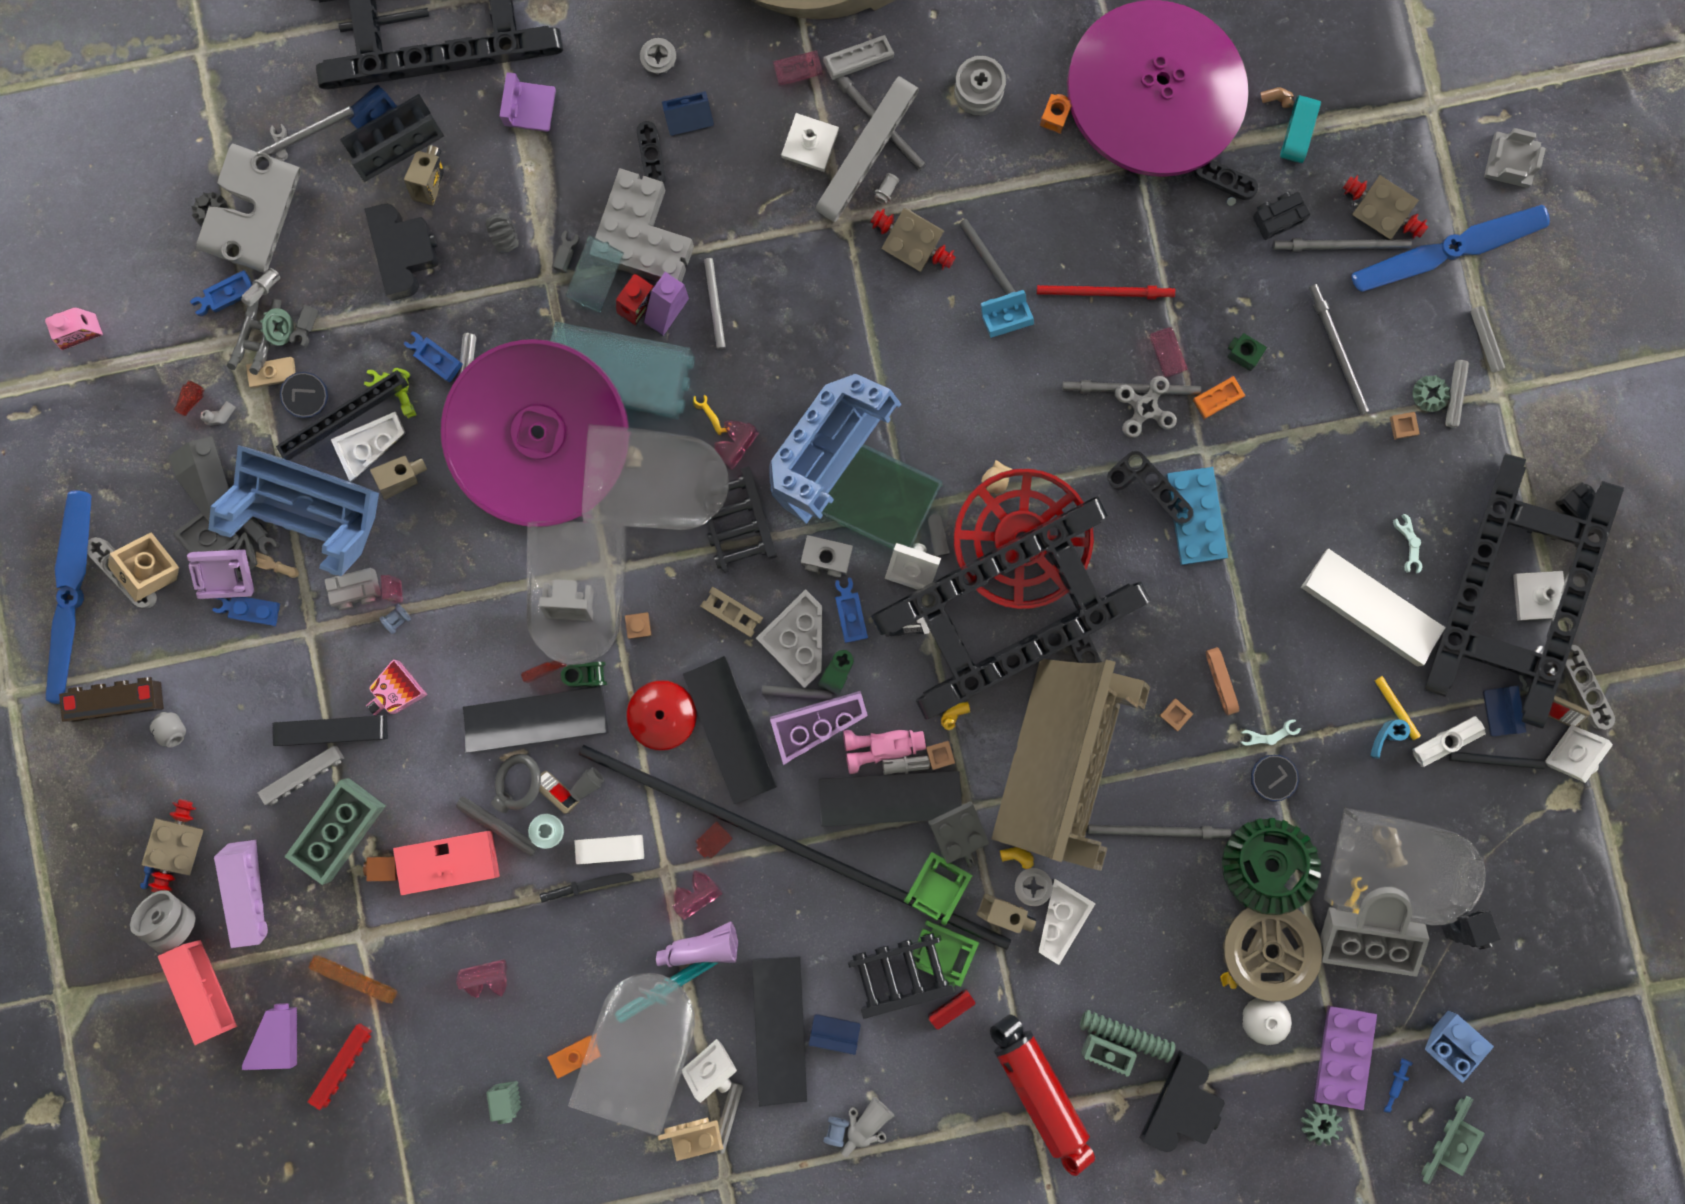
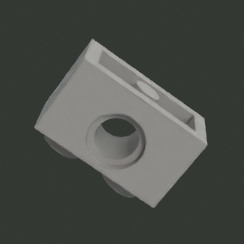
M807 535L801 565H804L805 570L818 572L819 569L828 571L827 575L841 578V574L847 575L853 546ZM823 552H830L833 555L830 563L820 561L819 558Z

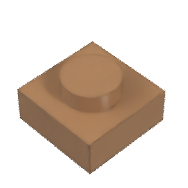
M1415 412L1390 417L1394 440L1420 434Z
M648 612L625 616L628 639L652 636Z
M1174 698L1159 717L1177 732L1193 713Z
M949 741L926 747L932 770L955 764Z

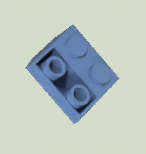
M1447 1011L1433 1027L1425 1050L1463 1083L1494 1046L1458 1014Z

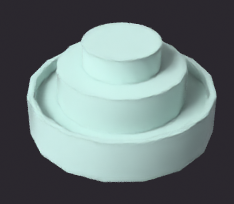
M541 814L530 823L528 829L529 838L537 847L543 849L553 848L562 840L564 826L556 816Z

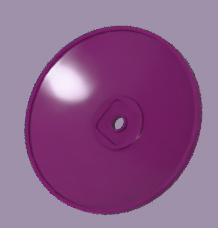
M1146 0L1117 7L1103 15L1089 27L1079 41L1070 62L1067 77V95L1077 127L1099 154L1128 171L1148 176L1167 177L1189 173L1201 168L1218 157L1227 148L1241 127L1248 101V82L1238 50L1231 39L1216 23L1200 12L1181 4L1161 0ZM1164 76L1168 84H1160L1157 81V77Z
M527 339L508 342L486 351L473 360L460 373L452 385L443 407L441 443L447 466L454 480L467 497L478 507L509 523L540 527L557 525L573 520L591 510L609 493L616 483L626 460L629 426L626 410L617 388L604 370L592 359L580 351L558 342ZM539 425L544 429V436L542 438L533 436L532 429L534 426Z

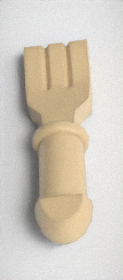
M256 552L255 556L258 563L256 567L265 570L274 569V572L285 574L290 578L298 577L299 571L297 568L284 565L280 561L275 562L273 558Z

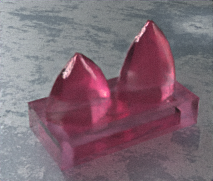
M725 421L726 431L734 442L719 441L714 444L718 457L731 470L734 469L759 434L756 427L750 423Z
M695 870L693 872L692 883L695 892L691 893L689 890L677 887L675 890V905L672 907L683 920L723 894L719 886L709 876Z
M503 959L459 970L456 980L458 989H464L469 995L478 998L482 992L483 984L487 983L488 987L495 994L503 996L507 984L506 961Z

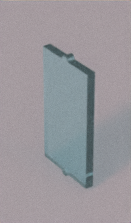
M588 236L566 296L579 302L581 306H587L600 313L624 252L610 246L609 242L604 243L592 236Z

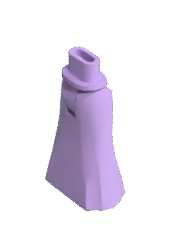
M728 922L703 935L674 941L672 945L670 944L666 947V950L657 951V966L667 964L668 967L698 962L735 963L738 949L735 927L732 922Z

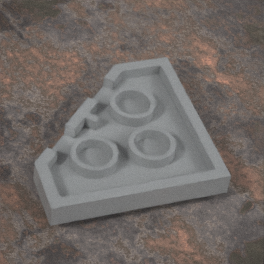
M806 589L756 637L804 688L822 672V605Z

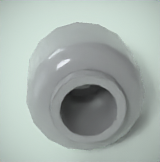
M161 712L154 717L150 724V731L160 746L175 747L184 740L186 727L176 713Z

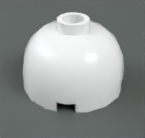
M1255 998L1243 1010V1028L1247 1035L1257 1043L1264 1045L1278 1044L1290 1032L1292 1025L1291 1015L1286 1006L1280 1001H1265Z

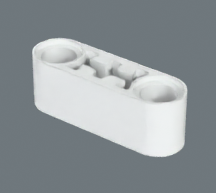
M643 835L574 840L576 864L644 859Z

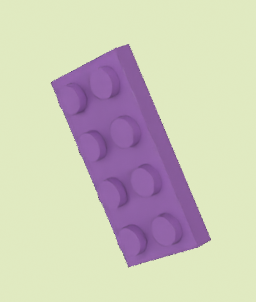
M1327 1006L1314 1101L1364 1110L1377 1014Z

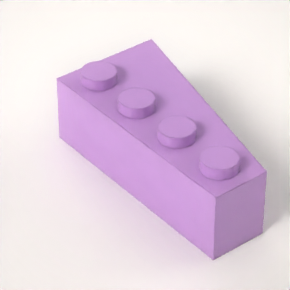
M861 691L770 717L783 765L867 717Z
M256 840L228 843L214 856L230 946L231 948L258 945L266 937L268 929L264 921Z

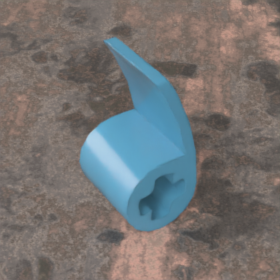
M1400 719L1387 721L1374 741L1371 757L1373 759L1380 758L1385 738L1390 741L1406 739L1410 734L1408 723ZM1393 726L1399 727V729L1397 730L1399 731V734L1394 735L1393 732L1395 730L1393 729Z

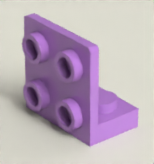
M507 72L499 116L504 126L548 132L554 106L555 87L520 82L515 73Z

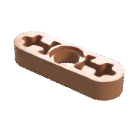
M1218 647L1207 650V662L1222 707L1226 715L1239 712L1238 701L1221 651Z

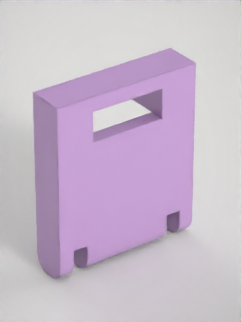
M245 550L191 552L187 555L188 561H191L189 569L194 590L201 589L196 592L198 599L252 596L254 587ZM239 566L243 581H238L235 568Z

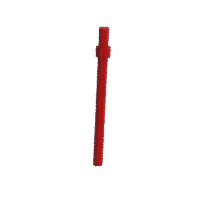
M1037 285V295L1126 296L1156 299L1157 297L1175 298V288H1157V286L1147 285V288Z

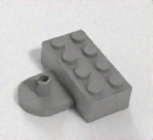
M1382 887L1371 891L1363 899L1359 911L1329 907L1320 936L1322 963L1417 977L1429 942L1425 922L1411 919L1412 906L1409 897L1403 891L1393 887Z

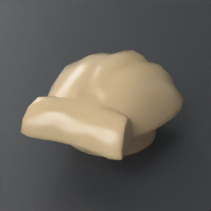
M995 460L993 467L983 475L982 482L1000 472L1012 470V468L1006 467ZM1009 477L989 485L986 490L990 494L1003 493L1008 486Z

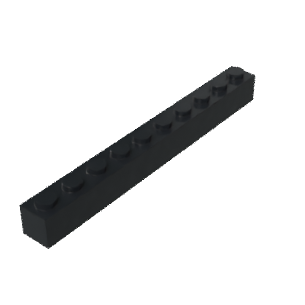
M398 370L391 373L278 444L276 447L280 455L286 460L297 456L407 387L409 384L405 377Z

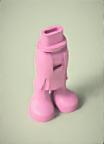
M843 730L845 751L870 747L868 752L846 754L849 774L857 773L860 766L866 763L875 762L876 764L882 760L903 758L904 756L916 754V751L926 750L923 731L895 730L881 734L871 733L867 736H857L852 730Z

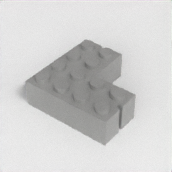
M619 168L590 251L593 261L657 282L666 272L682 283L686 272L685 265L688 266L694 245L691 238L654 227L666 191L663 182L643 176L641 180L639 174Z

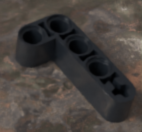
M1132 451L1128 453L1108 472L1107 480L1114 489L1122 490L1137 479L1177 524L1184 526L1193 521L1194 511L1190 504L1141 452ZM1134 457L1142 459V465L1139 468H1132L1130 466V461ZM1116 473H1123L1125 475L1124 481L1120 484H1115L1112 481ZM1150 474H1155L1158 476L1157 483L1151 486L1147 485L1145 482L1146 477ZM1165 491H1171L1174 494L1171 502L1165 503L1161 500V495ZM1179 500L1181 502L1178 503V506L1183 511L1187 509L1189 510L1187 512L1188 518L1186 519L1183 517H1181L1180 519L1177 518L1179 517V513L1174 508V506L1177 504Z

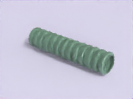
M1088 1009L1083 1013L1080 1021V1030L1084 1031L1086 1029L1088 1033L1094 1032L1095 1036L1100 1034L1103 1039L1107 1037L1109 1041L1115 1040L1117 1044L1121 1042L1124 1047L1129 1045L1130 1049L1136 1048L1138 1052L1142 1050L1145 1055L1150 1053L1151 1057L1157 1056L1159 1060L1163 1058L1167 1063L1171 1061L1175 1051L1174 1042L1168 1043L1167 1039L1161 1040L1159 1036L1155 1038L1151 1033L1147 1035L1146 1031L1140 1032L1138 1028L1134 1030L1130 1025L1126 1027L1125 1023L1119 1024L1117 1020L1113 1022L1109 1017L1107 1019L1103 1015L1099 1017L1096 1012L1091 1014V1011Z

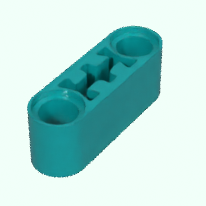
M1301 95L1297 96L1280 158L1303 164L1308 152L1321 101Z

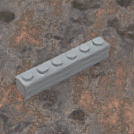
M332 746L257 793L264 805L272 806L279 802V798L291 795L292 790L302 788L305 782L315 780L318 774L321 773L322 775L328 772V768L331 766L336 767L341 764V760L344 757L338 746Z

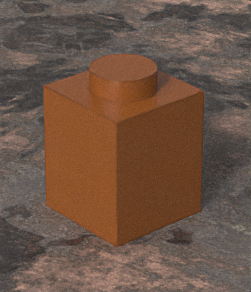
M367 857V862H364L363 874L367 876V881L398 880L395 857Z

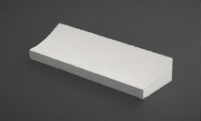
M1330 549L1324 552L1301 586L1309 594L1417 667L1425 665L1433 647L1445 629L1444 626Z

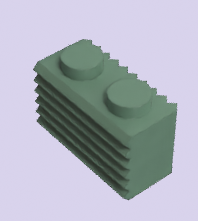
M1090 1033L1081 1051L1085 1060L1093 1061L1094 1064L1097 1063L1099 1066L1102 1065L1117 1073L1120 1072L1121 1075L1124 1074L1126 1077L1130 1075L1137 1057L1134 1051Z
M517 1081L495 1084L486 1092L490 1121L505 1124L512 1122V1118L517 1117L516 1113L522 1108Z

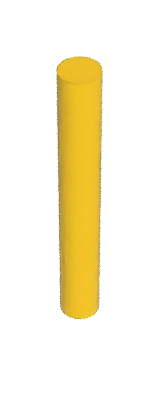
M1383 676L1374 680L1398 719L1408 723L1411 739L1419 738L1421 736Z

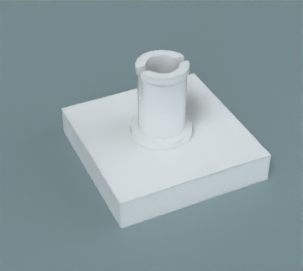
M796 113L781 157L825 172L839 127Z
M896 543L885 579L919 590L933 582L941 558L927 554V548L923 544L915 543L910 548Z
M1563 571L1514 574L1517 621L1552 619L1562 596L1561 591L1564 585Z
M1571 725L1545 762L1548 767L1586 783L1591 774L1598 770L1599 763L1613 744L1608 739Z
M718 1039L681 1070L694 1097L700 1103L716 1089L721 1093L728 1091L732 1084L728 1078L737 1071L724 1046Z

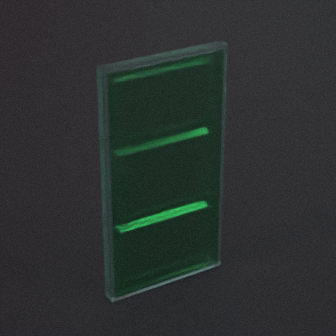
M863 444L828 493L834 499L833 502H828L821 513L824 517L892 549L895 548L896 543L912 548L940 487H942L943 481Z

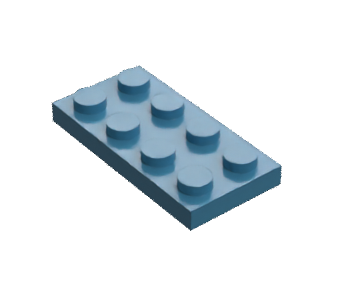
M1208 467L1167 473V481L1190 504L1194 511V518L1190 524L1183 526L1174 521L1180 564L1187 565L1227 559L1228 553L1214 468ZM1169 491L1171 502L1174 498V494L1171 491ZM1179 500L1177 504L1174 506V508L1179 513V517L1177 518L1180 519L1181 517H1183L1186 519L1188 518L1187 512L1189 510L1187 509L1183 511L1178 506V503L1181 502Z

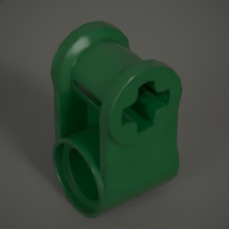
M839 650L834 654L818 686L839 696L854 662L853 656L849 651ZM847 654V660L850 663L840 667L838 665L839 661L836 660L837 656Z
M589 662L568 665L561 671V680L570 687L607 685V681H604V666L606 663ZM570 670H576L578 672V679L572 683L568 682L566 678L567 673Z

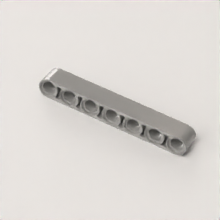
M900 76L897 77L820 198L815 211L833 222L839 219L919 91L918 87Z

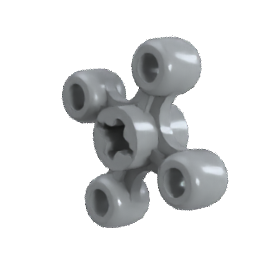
M1153 377L1150 381L1148 393L1142 396L1137 395L1133 388L1127 384L1119 385L1116 388V399L1119 402L1131 404L1134 409L1133 417L1125 421L1122 426L1124 435L1129 438L1139 436L1142 431L1141 425L1148 418L1155 419L1163 429H1171L1176 425L1177 418L1175 414L1170 411H1162L1157 404L1159 396L1166 393L1169 389V381L1165 377ZM1159 381L1162 382V387L1160 389L1157 388V383ZM1126 389L1127 396L1123 398L1121 393ZM1142 403H1148L1149 411L1144 410L1141 406ZM1168 416L1170 421L1168 424H1165L1164 419ZM1134 425L1135 430L1130 433L1129 427Z

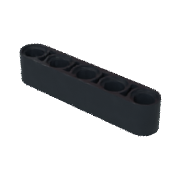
M387 715L272 723L273 746L388 739Z

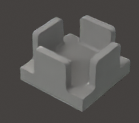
M1514 128L1509 134L1496 132L1493 136L1484 178L1525 188L1532 186L1533 177L1541 169L1545 148L1541 147L1542 142L1534 141L1536 133Z
M554 580L553 590L549 583H544L539 607L547 619L593 621L594 612L592 604L594 590L592 586L586 585L585 599H583V593L577 592V581Z

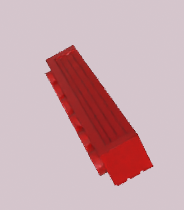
M361 1023L355 1026L310 1097L309 1104L318 1110L324 1107L327 1108L331 1102L330 1097L332 1094L335 1095L339 1089L340 1081L343 1082L345 1080L347 1070L354 1066V1059L362 1053V1046L371 1039L372 1036L370 1034L372 1030Z

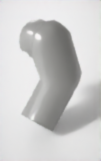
M226 401L219 411L210 412L209 410H204L200 417L206 425H222L226 423L236 407Z

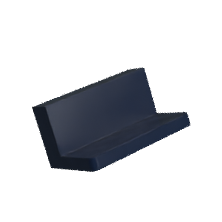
M376 85L351 106L354 115L348 117V119L358 129L397 107V105L379 85Z
M706 91L662 102L671 136L714 125Z
M1519 686L1484 690L1483 696L1490 735L1500 736L1526 733L1525 723L1521 722L1523 713L1521 712L1522 703Z
M815 1014L809 1046L856 1055L861 1024Z

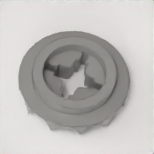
M654 38L647 41L640 51L642 66L648 72H653L657 75L663 72L667 73L671 67H674L677 58L674 46L663 38ZM658 49L660 50L661 55L665 56L664 58L660 59L659 64H657L655 58L652 57L657 55Z
M1029 868L1021 872L1017 877L1015 892L1019 900L1024 904L1039 906L1051 897L1053 885L1051 878L1045 871L1038 868ZM1035 876L1036 884L1044 886V889L1036 890L1033 898L1032 890L1024 888V885L1032 884Z

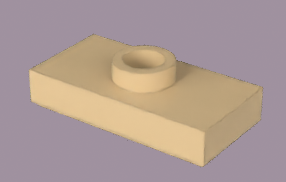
M292 357L266 361L257 375L249 371L252 364L246 365L250 388L281 384L287 377L296 373L294 358Z

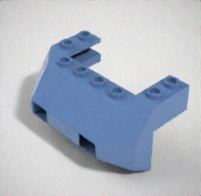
M858 374L831 382L823 387L770 462L771 493L784 509L806 524L812 516L821 519L823 509L828 502L832 503L834 500L828 493L878 422L882 420L889 423L891 420L889 416L893 410L901 406V403L891 389Z
M238 445L234 485L211 505L208 530L231 538L250 518L262 519L264 522L273 523L287 530L305 534L307 537L325 541L322 545V553L328 556L320 564L319 569L328 571L333 575L342 576L363 552L376 516L379 493L283 458Z

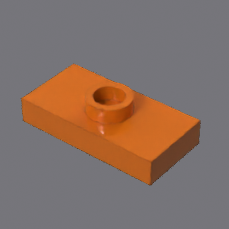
M1233 376L1195 397L1193 402L1203 419H1206L1244 398L1245 394Z
M589 1035L547 1058L558 1079L600 1058L601 1054L592 1036Z

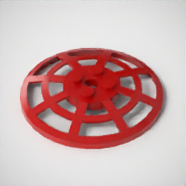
M1012 469L989 477L968 495L957 516L954 528V551L959 567L966 565L962 556L960 539L974 540L977 558L984 555L981 540L994 541L995 548H998L1015 539L1019 532L1027 533L1048 522L1055 515L1063 514L1062 509L1072 501L1078 506L1084 503L1083 500L1068 483L1055 475L1040 470ZM1022 476L1021 490L1009 491L996 498H993L986 490L989 485L1001 479ZM1032 476L1052 482L1067 494L1055 503L1048 496L1031 490ZM979 495L987 506L979 515L975 530H961L967 509ZM1020 497L1018 511L1007 514L999 505V503L1009 498ZM1030 497L1038 499L1050 508L1039 516L1028 511ZM992 510L1000 520L995 532L981 531L986 517ZM1093 527L1085 531V538L1074 537L1070 539L1073 546L1084 547L1081 562L1085 570L1092 556L1094 544ZM1048 530V532H1047L1048 539H1049V540L1055 539L1057 536H1055V535H1050V531ZM1009 550L1006 553L1005 558L1007 562L1015 560V550ZM1042 551L1029 558V562L1015 568L1014 579L1001 574L993 577L1004 584L1014 586V600L996 596L982 586L976 589L982 596L994 603L1017 609L1044 606L1068 593L1055 566H1052L1044 557L1047 551ZM1038 563L1045 571L1042 575L1024 580V566ZM970 572L964 575L969 584L975 579V575L972 576ZM1049 578L1059 587L1054 593L1043 598L1023 601L1024 587L1040 584Z

